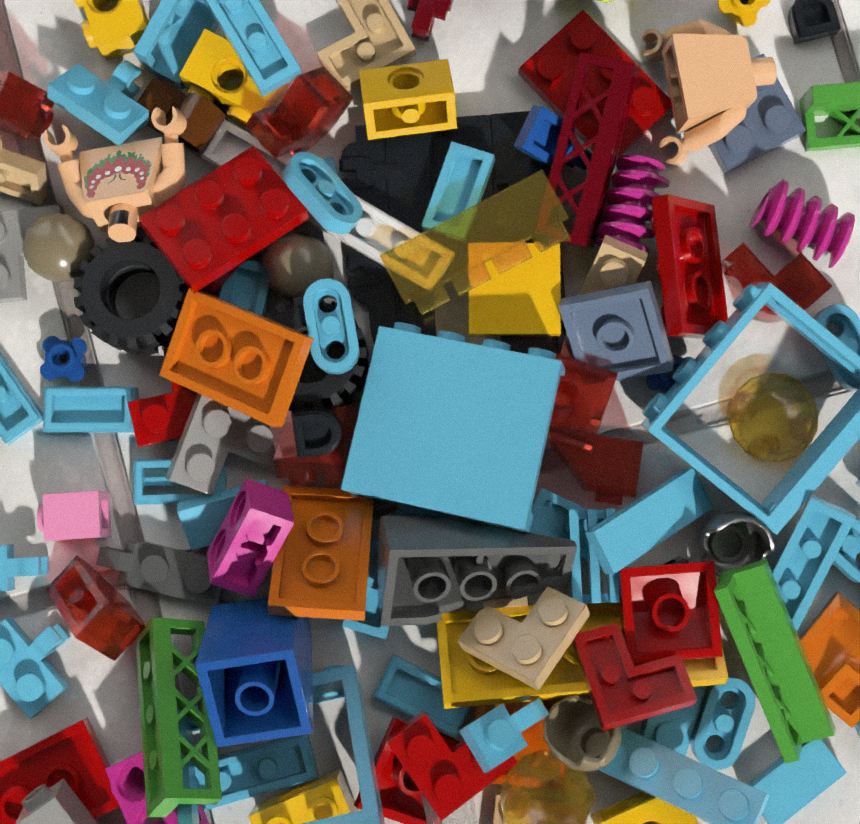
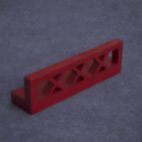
M580 52L535 235L594 248L597 237L596 229L601 222V212L605 206L606 195L609 191L640 71L635 63ZM589 65L613 70L609 89L592 99L584 85ZM583 94L588 103L578 108L581 95ZM606 100L603 114H601L597 105ZM592 109L600 123L598 134L581 145L573 132L575 119ZM571 139L576 149L567 154ZM594 146L590 161L585 151ZM580 155L588 168L586 181L569 190L561 176L563 166ZM560 185L564 195L555 200L558 186ZM583 191L580 204L578 205L573 196ZM567 200L577 214L572 234L548 228L552 210Z

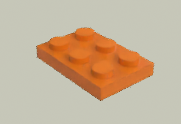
M188 288L159 376L267 425L283 427L314 338L201 290L194 294Z
M283 485V492L289 495L295 523L273 561L268 615L365 621L374 499L335 488Z

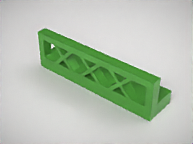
M860 82L811 86L799 100L801 120L806 129L803 133L805 152L860 147V127L854 123L860 115ZM847 113H854L850 119L846 115H844ZM829 115L843 126L835 137L817 138L814 116ZM847 130L853 134L850 136H843Z
M764 559L722 572L714 593L786 764L799 761L803 743L832 737L835 735L836 727L768 561Z
M151 617L135 638L147 817H167L178 804L216 805L222 799L217 746L195 666L205 632L204 621ZM171 634L191 635L193 652L187 658L172 645ZM181 671L196 685L197 695L191 702L175 688V677ZM177 707L181 710L179 714L177 713ZM185 715L200 729L201 741L195 747L179 733L178 722ZM181 753L185 756V758L182 761ZM188 761L204 774L205 789L184 788L182 768Z

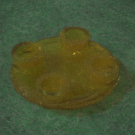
M765 373L750 378L737 389L734 397L727 405L728 423L734 440L747 454L759 462H782L797 457L810 446L818 430L819 412L813 395L802 382L786 374Z
M539 750L524 755L509 770L502 784L500 804L507 824H584L590 813V808L595 803L596 794L592 785L589 784L584 771L574 770L564 765L553 755L551 750Z

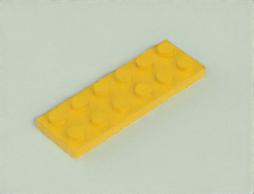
M587 603L590 616L578 633L617 622L621 629L619 603ZM534 605L493 609L522 623ZM479 610L441 614L442 621L437 622L444 709L529 702L540 698V700L563 699L572 694H577L580 697L590 696L572 642L541 688L537 690L462 650L458 640ZM723 647V657L683 660L693 687L726 684L728 673ZM635 663V664H633V665H634V666H637V665H641V664H644V663Z

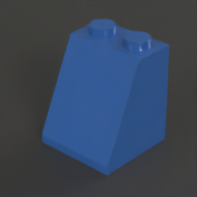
M269 597L212 605L195 666L217 747L313 733L312 631L309 618L268 615Z

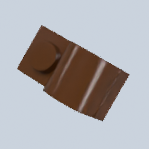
M153 76L137 103L149 110L148 124L146 126L163 136L164 133L152 123L151 115L153 110L158 107L164 111L166 125L173 118L172 106L181 111L186 117L187 126L185 131L178 136L179 143H184L186 150L200 158L224 119L229 121L226 115L207 99L193 92H189L187 96Z

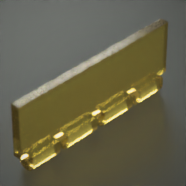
M540 170L381 254L380 258L405 305L414 301L421 315H424L451 301L443 286L444 284L451 282L457 295L460 296L491 280V276L484 263L491 260L500 275L532 258V254L526 244V241L532 238L539 253L568 239V232L562 222L567 220L569 216L543 170Z

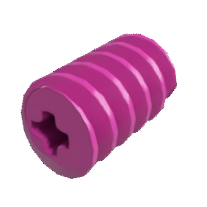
M620 155L616 161V167L619 171L615 172L611 178V184L614 188L610 189L606 195V200L610 205L602 209L601 217L605 222L597 226L596 234L600 240H596L595 244L600 247L605 235H608L643 250L649 255V248L640 244L639 241L640 239H652L655 236L653 231L645 227L644 224L645 222H651L653 211L649 209L650 205H652L651 198L661 196L654 192V189L669 187V180L659 175V172L666 168L660 161L646 156Z
M784 179L780 180L767 191L750 221L749 228L752 229L759 221L764 220L766 221L765 236L768 237L777 228L782 229L781 244L784 245L793 236L798 237L797 252L801 253L809 244L814 245L812 259L817 261L828 252L830 253L828 267L832 268L841 258L851 239L855 215L846 212L837 219L838 207L832 203L821 211L822 199L816 195L804 204L805 190L798 187L787 196L789 182Z

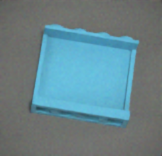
M395 322L394 328L379 326L341 490L355 495L530 533L534 517L531 509L560 376H564L566 370L562 361L556 360V353L540 348H529L528 354L510 351L511 345L492 339H484L482 345L465 342V336L450 331H439L438 337L421 334L420 327L402 322Z

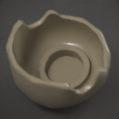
M54 213L38 217L26 230L22 249L28 266L36 274L54 282H70L84 275V272L78 267L82 260L88 263L93 260L95 256L89 251L96 245L91 231L86 224L70 215Z
M289 231L269 244L263 256L262 262L268 271L270 279L269 287L291 304H294L293 298L303 296L304 298L307 288L315 281L334 278L333 259L329 250L321 241L302 231Z
M577 694L569 695L553 705L549 715L544 720V741L557 759L574 770L597 771L598 768L605 767L614 759L622 742L621 726L602 731L592 700L584 699Z

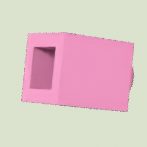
M85 491L42 494L43 505H39L37 508V525L39 531L44 532V541L111 537L110 492Z

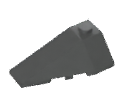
M430 515L381 516L377 546L380 626L427 625L442 621L441 614L464 607H468L469 612L484 609L483 602L506 595L519 599L543 592L547 586L554 589L568 585L577 545L573 540Z

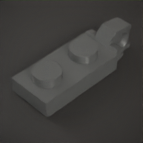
M128 541L125 551L107 546L100 547L96 565L120 570L119 582L127 583L130 587L211 606L219 605L221 602L224 588L210 584L206 555L146 541H139V543Z

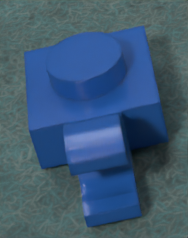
M533 105L513 147L546 167L551 168L563 119L543 106ZM571 140L567 154L576 149ZM586 150L585 152L591 161L592 153ZM580 155L564 164L570 168L577 166L585 171L587 169Z

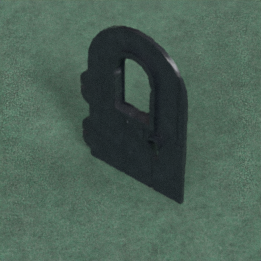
M530 111L456 117L457 129L368 140L366 125L355 126L356 141L348 144L343 149L341 159H339L340 172H356V178L341 179L354 195L455 253L452 262L468 259V244L560 243L561 299L565 298L561 241L535 235L551 168L546 167L513 147ZM451 141L494 154L495 162L466 244L425 231L421 226ZM507 185L509 215L514 221V225L507 229L501 228L496 222L499 219L500 212L497 186ZM557 206L552 210L548 228L560 231ZM350 247L348 256H346V267L349 270L363 268V275L348 276V289H351L354 298L360 303H365L369 306L373 344L375 345L379 326L394 328L395 322L415 325L421 328V334L437 337L434 292L431 295ZM561 317L560 336H501V342L511 345L510 351L528 354L529 348L545 349L556 353V360H558L566 337V330Z

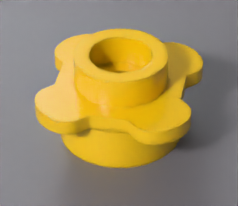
M718 0L717 5L719 11L724 13L730 21L743 27H751L756 23L757 13L761 7H766L770 0H748L747 4H742L740 0Z

